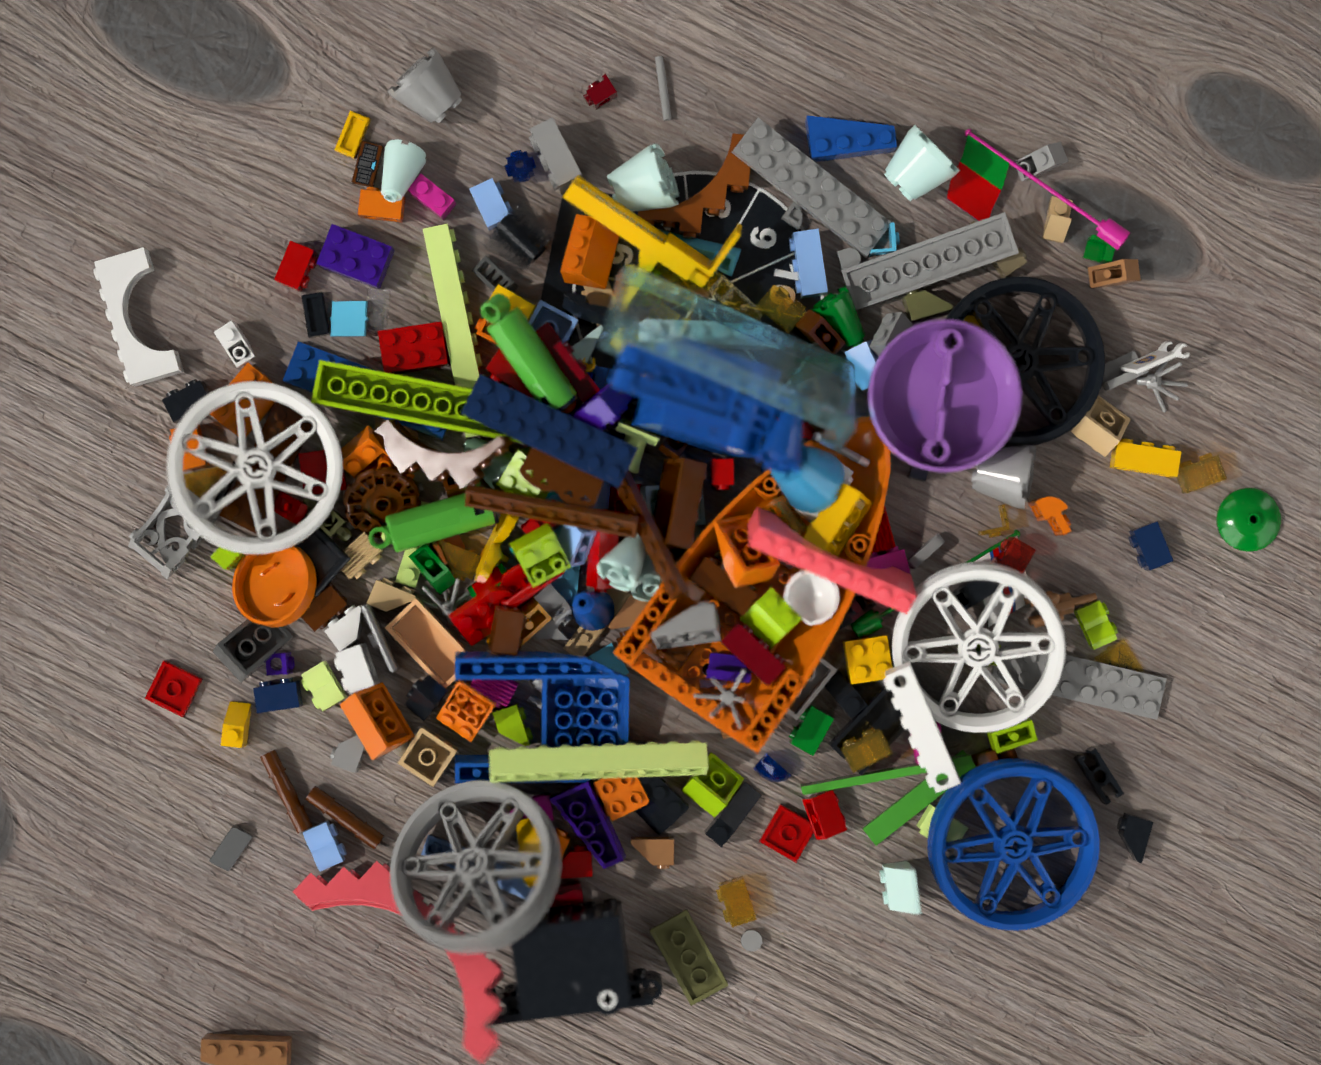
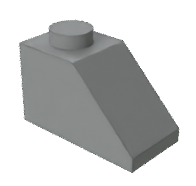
M358 735L341 742L337 747H333L330 758L333 759L331 765L354 773L359 771L366 749Z

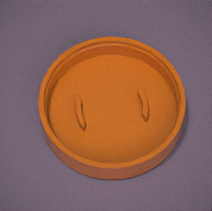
M295 545L269 554H244L233 576L232 592L235 604L242 615L254 623L267 627L289 625L306 612L314 598L317 584L315 567L307 553Z

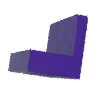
M710 653L707 679L715 678L716 680L735 682L741 671L745 669L746 673L741 682L750 683L751 671L734 655Z

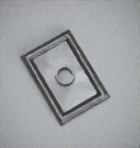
M363 604L361 609L372 632L367 634L374 650L380 649L389 671L395 672L399 669V665L371 605Z

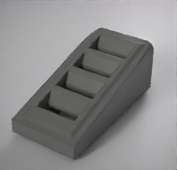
M486 255L471 270L492 291L496 288L493 285L501 277L503 279L498 283L500 286L513 293L518 288V285ZM490 264L491 267L482 275L481 272ZM496 270V274L488 281L487 279Z

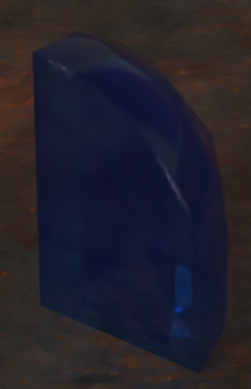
M768 753L753 767L759 775L772 782L785 781L792 776Z

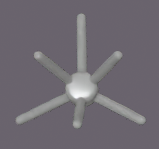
M1166 361L1159 366L1154 374H1148L1147 377H1137V385H1146L1148 389H1153L1163 412L1167 410L1159 391L1175 400H1179V397L1161 387V385L1187 387L1188 383L1161 380V376L1182 366V362L1163 370L1168 363Z
M459 578L455 580L451 600H449L448 591L446 590L443 592L445 601L442 603L425 586L422 587V590L436 604L424 600L421 601L428 607L441 610L442 615L446 616L448 625L453 624L448 615L455 611L456 606L470 595L469 591H467L456 600L460 582Z
M745 669L741 671L731 690H726L715 678H712L711 681L722 692L721 695H693L694 698L721 700V703L709 714L711 718L725 705H730L738 728L742 729L734 703L736 701L744 702V698L737 697L735 691L746 673Z

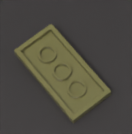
M687 909L650 929L655 942L691 1006L728 986L727 980Z

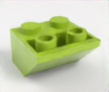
M548 523L509 543L533 588L571 568Z

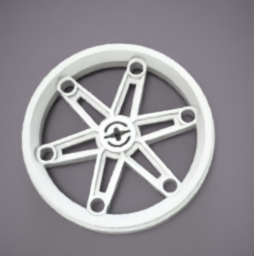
M251 381L235 383L219 388L200 399L188 410L177 425L167 455V478L170 492L176 507L185 521L195 532L212 544L243 554H269L282 551L312 535L332 511L338 498L343 477V460L340 444L333 427L325 415L315 404L298 392L268 382ZM247 399L251 402V406L248 409H242L238 405L239 402ZM253 399H265L281 403L295 410L304 418L264 444ZM235 402L240 448L193 435L197 426L209 414L226 404ZM244 417H250L258 448L247 449ZM308 422L312 425L313 429L311 432L306 433L301 430L300 426ZM315 432L322 442L326 455V484L282 464ZM295 433L298 438L274 460L268 451ZM192 439L197 440L199 447L195 450H190L187 447L188 441ZM206 447L237 455L235 466L206 453ZM185 452L229 472L194 505L184 483L183 460ZM255 463H258L259 468L262 470H257L256 473H253L252 468L249 466H254ZM276 470L305 483V489L273 480ZM237 476L243 485L216 503L212 498ZM314 486H320L324 493L321 496H314L311 489ZM264 487L267 519L261 520L253 488ZM272 488L319 501L314 510L301 523L284 533L276 535ZM247 492L258 538H247L227 533L206 519ZM205 503L210 506V511L203 515L197 509L200 504ZM265 526L270 527L273 531V534L268 538L262 537L260 534V530Z
M968 562L942 569L929 576L915 588L917 597L907 614L899 611L892 637L894 667L908 661L955 663L940 702L933 699L921 687L936 722L961 731L991 732L1020 723L1044 705L1052 695L1062 675L1066 657V641L1063 625L1054 604L1036 582L1023 573L1004 565L989 562ZM969 580H990L1000 583L977 621L974 620L948 586ZM1005 586L1013 587V592L1005 595L1002 593V589ZM944 590L948 595L945 599H939L936 597L937 592ZM1018 591L1025 595L1039 610L1046 623L1048 633L1001 632ZM932 597L954 635L908 642L909 632L916 615ZM1001 601L1004 605L991 632L983 628L997 603ZM951 604L971 627V629L963 634L947 608ZM1048 639L1050 642L1046 647H1040L1038 645L1039 641ZM998 641H1031V646L999 651ZM958 644L959 653H926V648ZM976 644H981L980 651H976ZM914 647L919 650V653L911 656L907 651ZM1049 653L1041 678L1035 687L1024 697L1003 660ZM994 661L1009 688L1004 690L985 666ZM966 663L974 668L959 692L956 693L953 689L963 665ZM980 673L1008 706L999 711L983 714L957 711ZM899 675L897 678L901 687L906 684V678ZM1012 696L1020 697V700L1017 703L1009 702V699ZM953 700L955 704L952 707H946L944 702Z

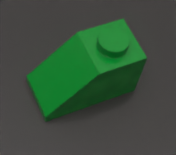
M427 544L422 545L408 556L439 595L455 583V578L450 570Z

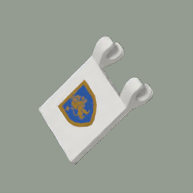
M1165 341L1158 350L1120 366V370L1139 374L1175 357L1187 358L1190 353H1181V349L1187 346L1183 343L1176 345L1173 350L1168 352L1167 346L1172 344V342Z

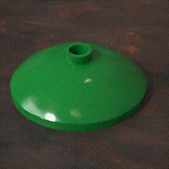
M1243 488L1230 493L1224 498L1217 511L1216 524L1220 536L1229 546L1240 551H1258L1271 544L1278 535L1281 526V514L1277 503L1269 494L1255 488ZM1252 515L1256 518L1255 523L1250 522Z

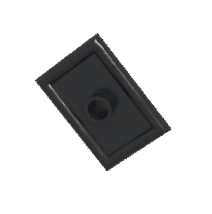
M306 513L303 519H301L300 523L308 517ZM320 527L312 535L295 545L306 552L313 562L317 577L316 597L320 595L351 560Z

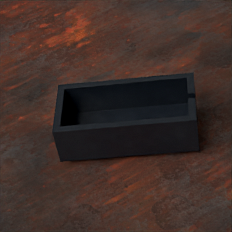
M885 684L867 702L868 706L854 716L828 743L860 775L905 730L900 720V717H903L900 709H895L891 699L894 697L892 690H887Z

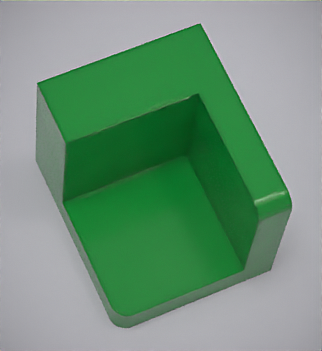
M1091 235L1087 239L1083 258L1102 264L1112 262L1115 248L1097 235Z

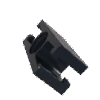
M1091 746L1085 750L1087 754H1092L1096 762L1090 768L1083 761L1086 759L1084 755L1078 754L1073 757L1103 804L1111 803L1109 797L1105 796L1102 790V786L1108 783L1114 789L1113 793L1116 798L1124 794L1096 748ZM1098 770L1103 772V778L1100 781H1096L1094 778V774Z

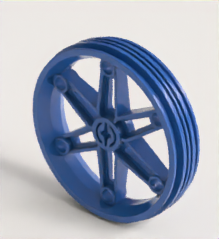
M1011 758L995 760L975 767L959 778L960 784L948 788L941 797L931 818L928 832L929 864L934 879L942 893L955 908L969 919L981 925L1000 930L1032 929L1048 924L1065 914L1080 900L1087 890L1096 871L1099 858L1098 826L1093 810L1085 795L1071 780L1057 770L1028 759ZM1020 776L1032 778L1010 817L983 786L989 782L1006 777ZM1044 781V787L1037 790L1038 783ZM1052 786L1059 790L1071 805L1078 826L1037 827ZM977 789H981L980 796L974 798V792ZM969 797L989 833L946 842L948 830L956 811ZM1035 797L1037 800L1026 828L1018 825L1031 799ZM985 803H988L1006 824L999 831H997L983 807ZM1079 832V838L1073 841L1074 834ZM1063 836V841L1034 846L1033 837ZM993 842L994 852L963 853V848ZM1079 847L1078 857L1069 878L1057 890L1038 856ZM954 848V853L951 856H946L947 850ZM1028 857L1044 882L1040 886L1020 864L1028 859ZM989 861L975 902L966 897L957 887L947 863ZM1000 861L1009 865L993 892L990 888ZM1017 871L1043 901L1036 906L1024 910H996L999 901ZM1049 891H1053L1052 896L1045 899L1046 894ZM990 899V903L983 907V901Z

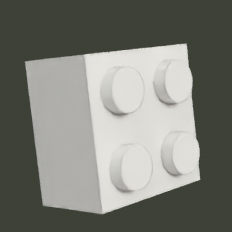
M366 643L335 653L336 658H334L337 669L342 671L344 678L341 681L345 691L348 690L351 694L380 683Z

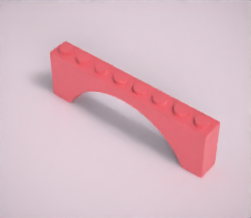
M760 507L756 508L748 523L749 546L905 614L908 613L917 597L911 574L893 566L886 569H874L840 559L806 541L791 530L777 515Z

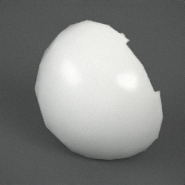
M806 570L800 571L790 579L784 593V601L808 625L822 624L830 619L837 610L840 599L836 583Z

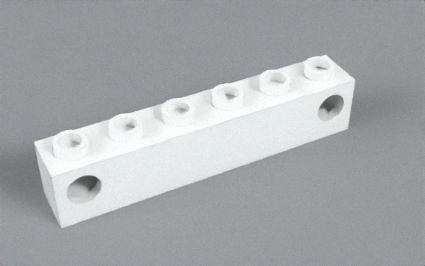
M910 661L886 670V678L883 679L887 690H892L894 697L891 698L895 709H900L903 717H900L904 729H909L911 736L908 737L913 749L917 748L920 754L917 756L920 767L926 768L928 775L925 777L929 787H934L936 793L960 784V777ZM901 675L906 678V684L903 687L896 686L894 681L896 676ZM944 773L948 778L937 781L936 776Z

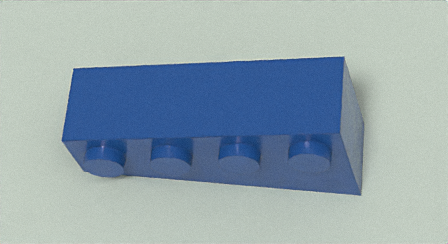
M806 116L805 125L809 157L814 162L892 153L897 148L894 126Z

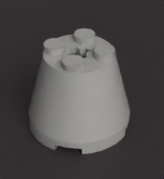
M433 47L427 52L429 57L423 56L418 59L397 79L396 83L398 86L396 88L391 86L387 92L395 100L430 123L433 121L439 123L446 117L445 111L449 107L454 109L462 101L460 98L462 93L440 53Z
M1018 445L1001 447L991 457L976 465L977 470L973 469L972 489L1012 507L1026 510V502L1029 501L1034 474L1033 461L1036 458V446Z

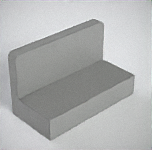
M1135 351L1105 363L1102 382L1105 391L1149 372V370H1145L1136 374L1120 370V366L1138 359Z

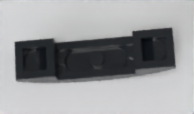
M565 292L562 306L583 320L613 327L639 325V321L648 318L650 307L630 303L628 310L585 303L586 295Z

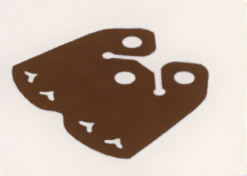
M533 447L519 469L522 477L533 487L544 492L556 491L563 501L583 507L595 505L604 482ZM532 470L533 477H531L530 473H527L526 471ZM546 479L548 485H546L544 482L540 483L539 481ZM572 491L573 497H571L569 494H565V492ZM586 495L589 501L580 499Z

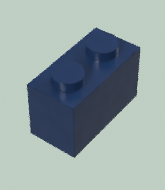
M1158 521L1150 522L1129 531L1131 535L1128 537L1132 548H1136L1139 555L1136 557L1138 564L1145 571L1153 570L1173 561Z
M293 677L280 679L279 684H272V681L259 682V687L253 688L257 713L303 706L300 682L293 681Z

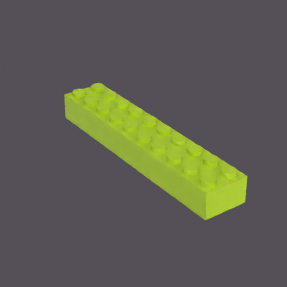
M319 360L311 403L495 439L498 436H507L461 414L473 389ZM509 437L512 442L524 444V443H522V442H519V441H517V440H515V439Z

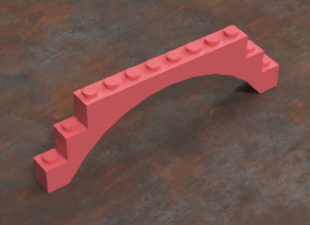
M378 861L362 877L353 869L348 871L343 867L329 883L320 875L315 877L310 873L293 891L296 897L312 911L340 905H366L389 910L401 915L392 894L390 867L386 863L381 865ZM414 890L412 893L415 903L422 916L427 920L434 905L430 903L427 906L423 902L425 898L418 891ZM441 919L436 922V926L441 922ZM452 923L449 929L447 930V932L465 934L463 931L458 933L454 929V923ZM446 951L456 969L463 990L466 1014L463 1047L483 1065L500 1046L497 1040L499 1036L490 1027L487 1030L486 1028L502 1011L499 1005L501 1001L490 992L504 977L501 971L503 967L495 959L490 961L486 958L485 955L487 953L462 954Z

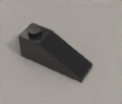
M744 782L727 806L705 829V834L722 848L762 795L748 783Z

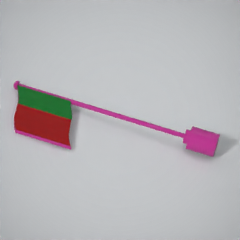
M971 129L965 131L967 141L962 158L957 166L960 171L950 181L947 199L976 220L981 221L990 218L992 209L1004 186L1010 164L1096 224L1097 236L1116 250L1121 248L1131 232L1111 218L1107 221L1103 219L1099 222L971 132Z

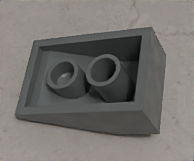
M247 619L215 646L213 653L242 683L292 639L293 636L284 626L267 627Z

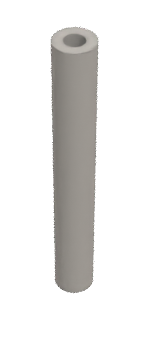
M663 56L655 57L663 121L672 120L664 58Z

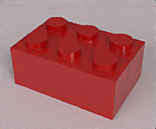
M441 321L378 331L383 371L385 373L402 374L450 366Z

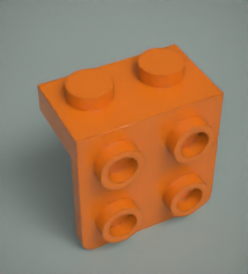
M638 777L597 779L593 783L597 796L601 798L604 804V811L611 818L612 822L649 803V798Z

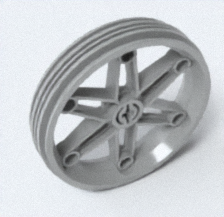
M469 781L448 787L429 798L412 814L404 825L395 843L390 863L392 894L402 918L414 932L428 943L449 952L462 954H480L495 951L523 937L546 913L555 896L560 880L561 851L558 836L552 822L542 808L527 794L499 782ZM484 801L503 803L498 812L476 838L460 807ZM523 814L529 817L538 833L541 853L504 851ZM442 819L453 852L415 857L425 836ZM504 821L506 824L489 851L484 846ZM457 824L461 826L472 846L464 851L454 827ZM495 861L525 862L524 867L495 870ZM538 861H541L539 866L534 867ZM456 863L455 872L427 870V866ZM538 875L533 890L526 901L510 916L498 880ZM411 879L448 881L426 920L415 903ZM460 882L467 885L452 907L446 912L445 908ZM487 882L498 907L494 910L490 907L479 887ZM474 896L493 927L470 934L447 932L450 925ZM504 917L503 921L498 924L499 919ZM441 919V922L436 926V922Z

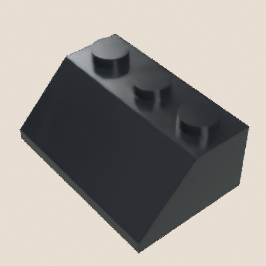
M661 776L638 777L649 798V803L635 810V812L660 835L689 809V804Z

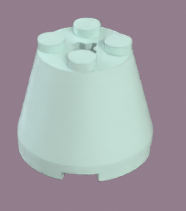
M914 125L898 147L885 170L887 172L884 175L895 187L899 184L901 186L899 188L901 193L911 201L912 199H918L948 181L960 170Z
M657 143L646 147L607 175L608 182L615 192L612 195L613 199L632 212L671 208L679 204L675 200L676 197H679V192L672 168H669L665 159L663 160L662 157L665 156V153Z

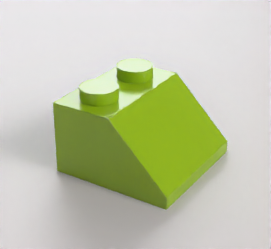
M772 587L740 618L743 623L754 631L753 634L758 639L761 638L770 646L769 650L802 619Z
M711 752L708 755L707 775H692L681 791L715 818L727 806L744 778Z

